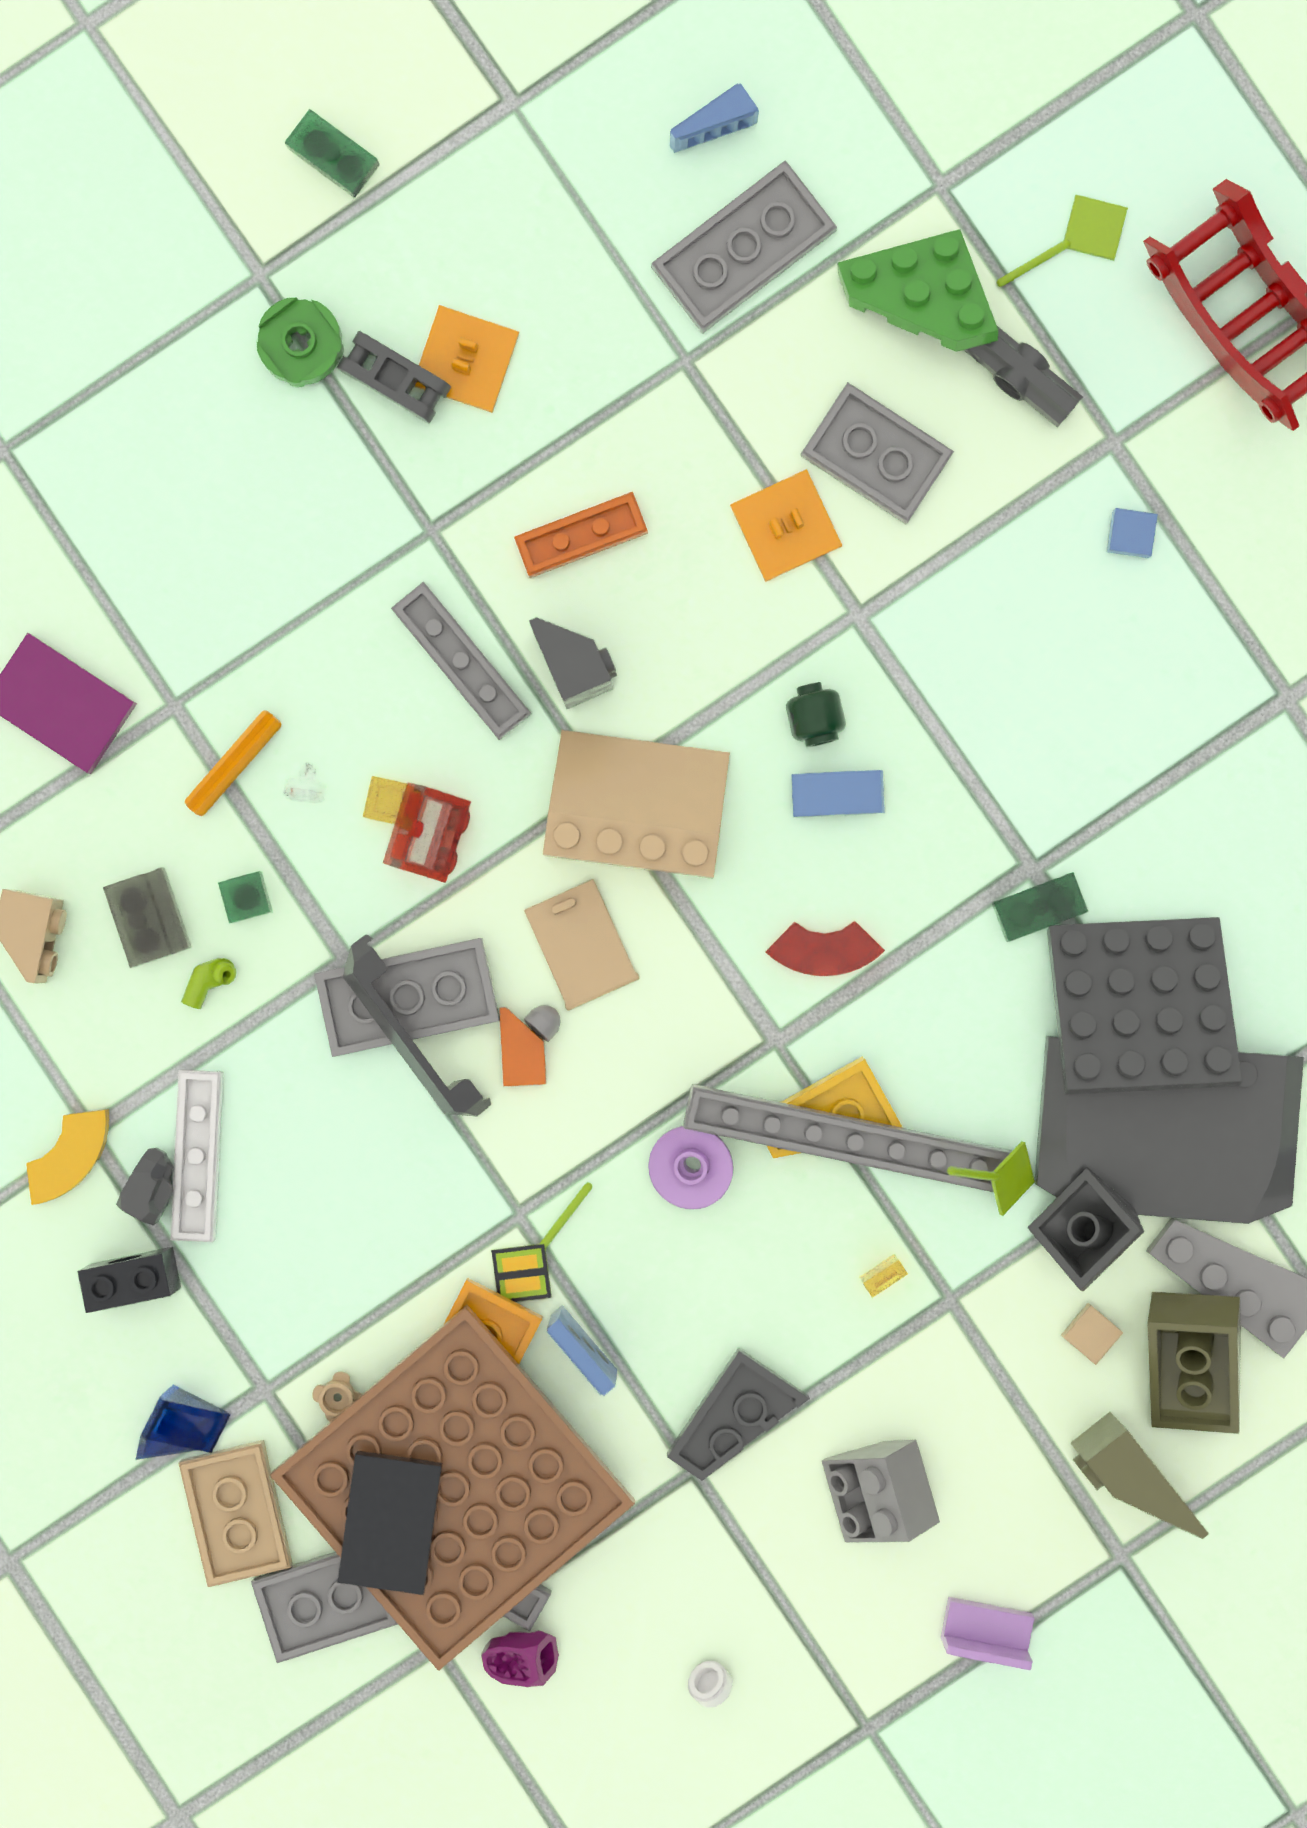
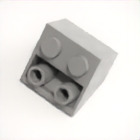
M916 1439L883 1441L827 1457L821 1461L845 1543L910 1542L940 1523Z

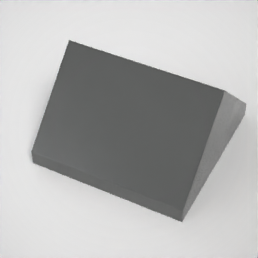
M1087 1168L1027 1227L1078 1289L1083 1292L1145 1232L1135 1208Z

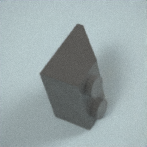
M538 617L528 620L566 709L613 690L611 679L616 677L617 674L606 647L598 650L593 639Z

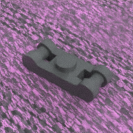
M358 331L352 340L355 346L347 358L342 357L337 369L430 424L436 414L433 409L441 397L446 398L452 387L416 363L367 334ZM369 354L377 357L370 370L362 367ZM417 382L426 387L419 400L409 395Z

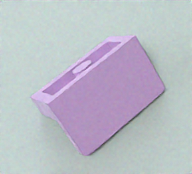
M948 1596L940 1639L946 1653L949 1655L1031 1670L1033 1660L1028 1649L1034 1616L1031 1612Z

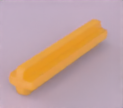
M262 711L188 795L184 802L185 805L196 815H205L281 728V722L269 711Z

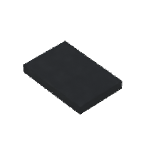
M357 1450L354 1459L337 1583L424 1595L443 1466L442 1462Z

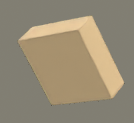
M1087 1303L1061 1336L1097 1365L1123 1332L1092 1305Z

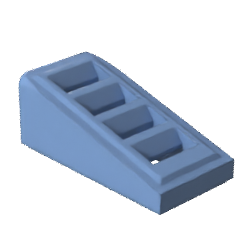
M737 83L673 127L670 131V147L676 153L751 127L758 121V107L742 84Z

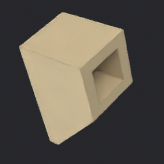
M2 889L0 897V942L26 982L34 984L47 983V978L54 974L58 961V953L53 951L56 936L62 934L66 923L67 913L66 910L62 909L64 900L18 890Z

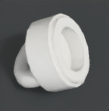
M704 1661L691 1671L687 1688L690 1695L701 1706L713 1708L723 1704L729 1697L733 1686V1679L720 1663Z

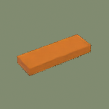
M632 491L514 536L528 576L533 578L646 535L648 530Z

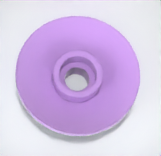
M683 1126L669 1130L658 1139L652 1148L648 1162L649 1176L659 1195L667 1202L684 1209H701L716 1203L726 1193L733 1178V1159L724 1141L718 1135L684 1129ZM688 1157L697 1158L700 1161L701 1167L691 1169L688 1167L686 1159Z

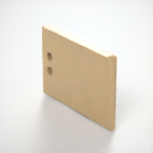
M594 879L524 910L565 1001L567 1011L639 980V974L635 972Z

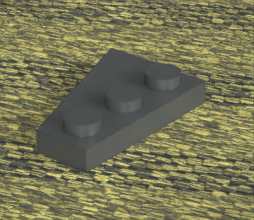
M738 1348L667 1451V1458L703 1481L740 1453L749 1442L778 1424V1420L795 1407L798 1408L810 1399L809 1395Z

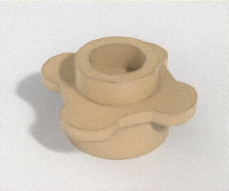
M343 1371L336 1372L330 1382L325 1385H317L312 1392L314 1401L319 1402V1406L325 1413L328 1421L333 1420L362 1395L354 1390L350 1384L349 1374ZM334 1394H341L342 1399L340 1401H336L334 1399Z

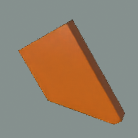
M500 1007L503 1086L547 1084L545 1041L514 1015L510 1009Z

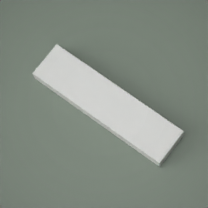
M178 1070L171 1241H216L224 1071Z

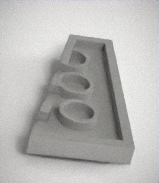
M1174 1218L1168 1221L1147 1248V1253L1201 1295L1240 1297L1241 1326L1282 1358L1287 1356L1307 1330L1306 1277Z

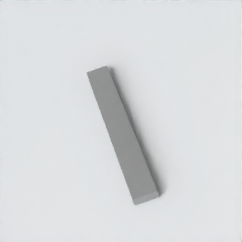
M695 1084L691 1086L683 1121L684 1129L994 1192L990 1180L952 1176L947 1173V1169L949 1167H959L993 1172L1012 1152V1150Z

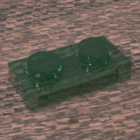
M310 108L284 142L287 149L353 198L358 195L380 165L375 156Z
M1074 872L991 902L1006 942L1088 912Z

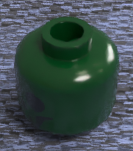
M821 682L796 688L798 696L791 698L786 703V712L793 738L797 741H805L806 747L818 746L839 740L838 733L842 732L846 727L839 693L833 689H823Z

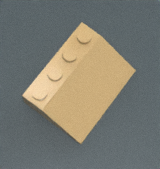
M562 730L548 810L543 855L713 879L730 752Z

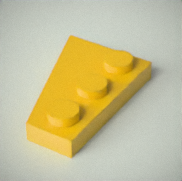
M863 1056L781 1101L786 1104L902 1127ZM767 1146L773 1159L800 1153Z

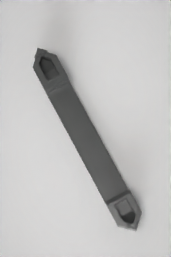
M365 934L351 945L343 978L442 1112L450 1115L479 1116L491 1105V1099L486 1098L483 1100L482 1095L470 1079L454 1081L447 1087L371 983L386 972V965L374 948L367 944L373 938Z

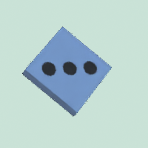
M563 1305L551 1314L547 1333L597 1392L605 1396L616 1386L617 1368Z

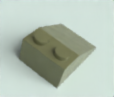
M1152 1292L1148 1315L1151 1426L1155 1428L1239 1434L1240 1297Z
M1111 1412L1071 1442V1445L1078 1452V1455L1072 1460L1097 1491L1105 1486L1114 1498L1201 1539L1209 1535L1208 1531L1141 1446Z

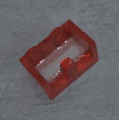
M408 782L383 864L446 883L448 875L453 872L457 863L458 855L456 849L460 836L469 825L471 801L427 786Z

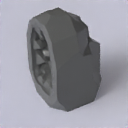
M159 1148L147 1149L131 1173L116 1203L123 1212L150 1225H155L159 1222L170 1203L169 1198L173 1192L170 1179L174 1166L166 1152Z

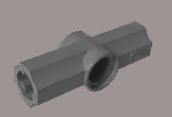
M998 327V341L964 350L976 362L993 374V380L1003 392L1015 400L1026 401L1057 428L1083 398L1082 395L1049 369L1050 365L1047 359L1037 349L1027 343L1022 342L1019 344L1000 327Z

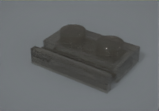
M160 867L154 871L103 887L130 968H135L192 948L165 868Z

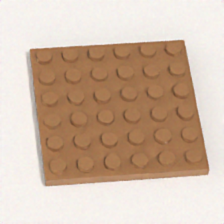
M468 1305L428 1337L269 1475L341 1558L354 1459L357 1450L443 1463L424 1595L366 1587L438 1671L635 1504L634 1497Z

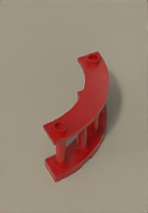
M1225 179L1212 189L1219 204L1213 216L1172 247H1168L1150 236L1143 241L1150 256L1146 261L1147 266L1155 278L1163 281L1183 316L1220 365L1259 404L1263 415L1271 423L1279 421L1294 431L1300 425L1292 404L1307 394V372L1283 390L1276 387L1264 375L1307 344V284L1289 261L1281 265L1267 245L1274 238L1256 206L1251 191ZM1225 227L1231 229L1241 246L1237 249L1238 254L1192 288L1179 262ZM1247 268L1251 270L1255 268L1267 286L1266 294L1219 328L1202 302ZM1276 307L1279 309L1284 307L1298 323L1297 330L1250 364L1234 347L1231 341Z

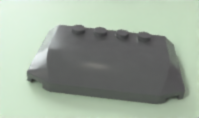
M1046 1036L1034 1184L1058 1197L1087 1168L1135 1208L1137 1215L1249 1224L1289 1208L1293 1205L1304 1057L1238 1052L1242 1082L1239 1086L1065 1095L1059 1037Z

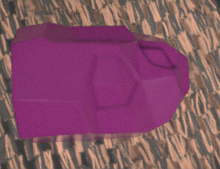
M540 1630L531 1633L509 1632L506 1636L492 1638L485 1645L481 1653L484 1670L491 1678L501 1684L521 1687L545 1685L556 1672L559 1657L556 1637Z

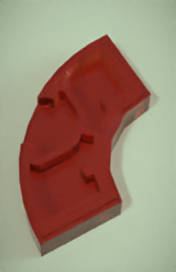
M856 921L851 922L839 931L825 934L808 931L798 923L793 922L765 953L779 964L803 974L835 976L846 974L868 965L885 950Z

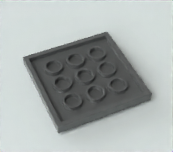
M1220 917L1049 925L1047 937L1065 1095L1231 1087L1241 1084L1242 1075Z

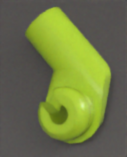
M216 958L197 965L192 971L181 1003L192 1008L201 1009L209 989L228 985L234 981L237 974L234 964L228 959Z

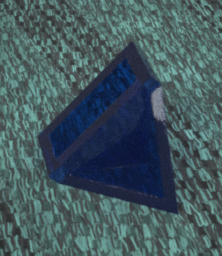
M173 1384L159 1397L140 1435L135 1460L198 1450L212 1453L231 1415L227 1411Z

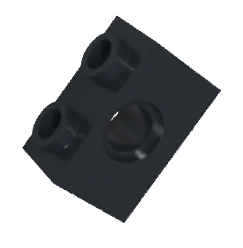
M173 1247L95 1262L77 1271L86 1313L168 1297L181 1289Z

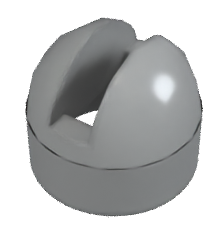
M549 1005L535 1007L523 1019L537 1035L547 1042L558 1032L561 1023L559 1013Z

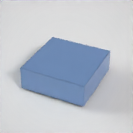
M1115 508L1112 512L1107 552L1150 558L1152 556L1158 514Z

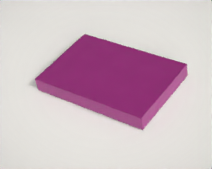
M28 632L0 673V716L88 774L93 772L137 705L136 702Z

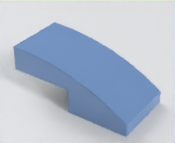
M883 770L791 774L793 817L885 813Z

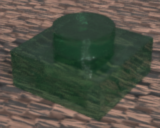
M262 871L218 882L229 924L273 912Z

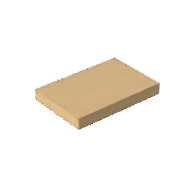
M264 1440L179 1461L178 1464L207 1587L291 1568L293 1565L274 1481L269 1476L271 1468Z

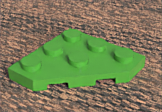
M960 229L837 262L838 275L849 307L864 313L869 309L887 317V323L915 335H919L920 332L941 340V346L955 352L998 341V327Z

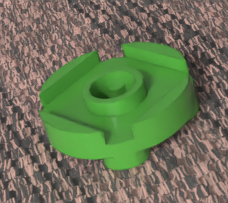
M297 297L286 298L272 305L261 317L258 326L260 328L257 342L258 355L273 376L289 383L291 386L303 387L323 380L335 369L344 353L340 326L331 311L320 302L306 299L298 300ZM298 332L301 336L307 333L310 334L311 338L307 341V349L304 351L300 349L293 351L289 348L293 344L291 338L293 333Z

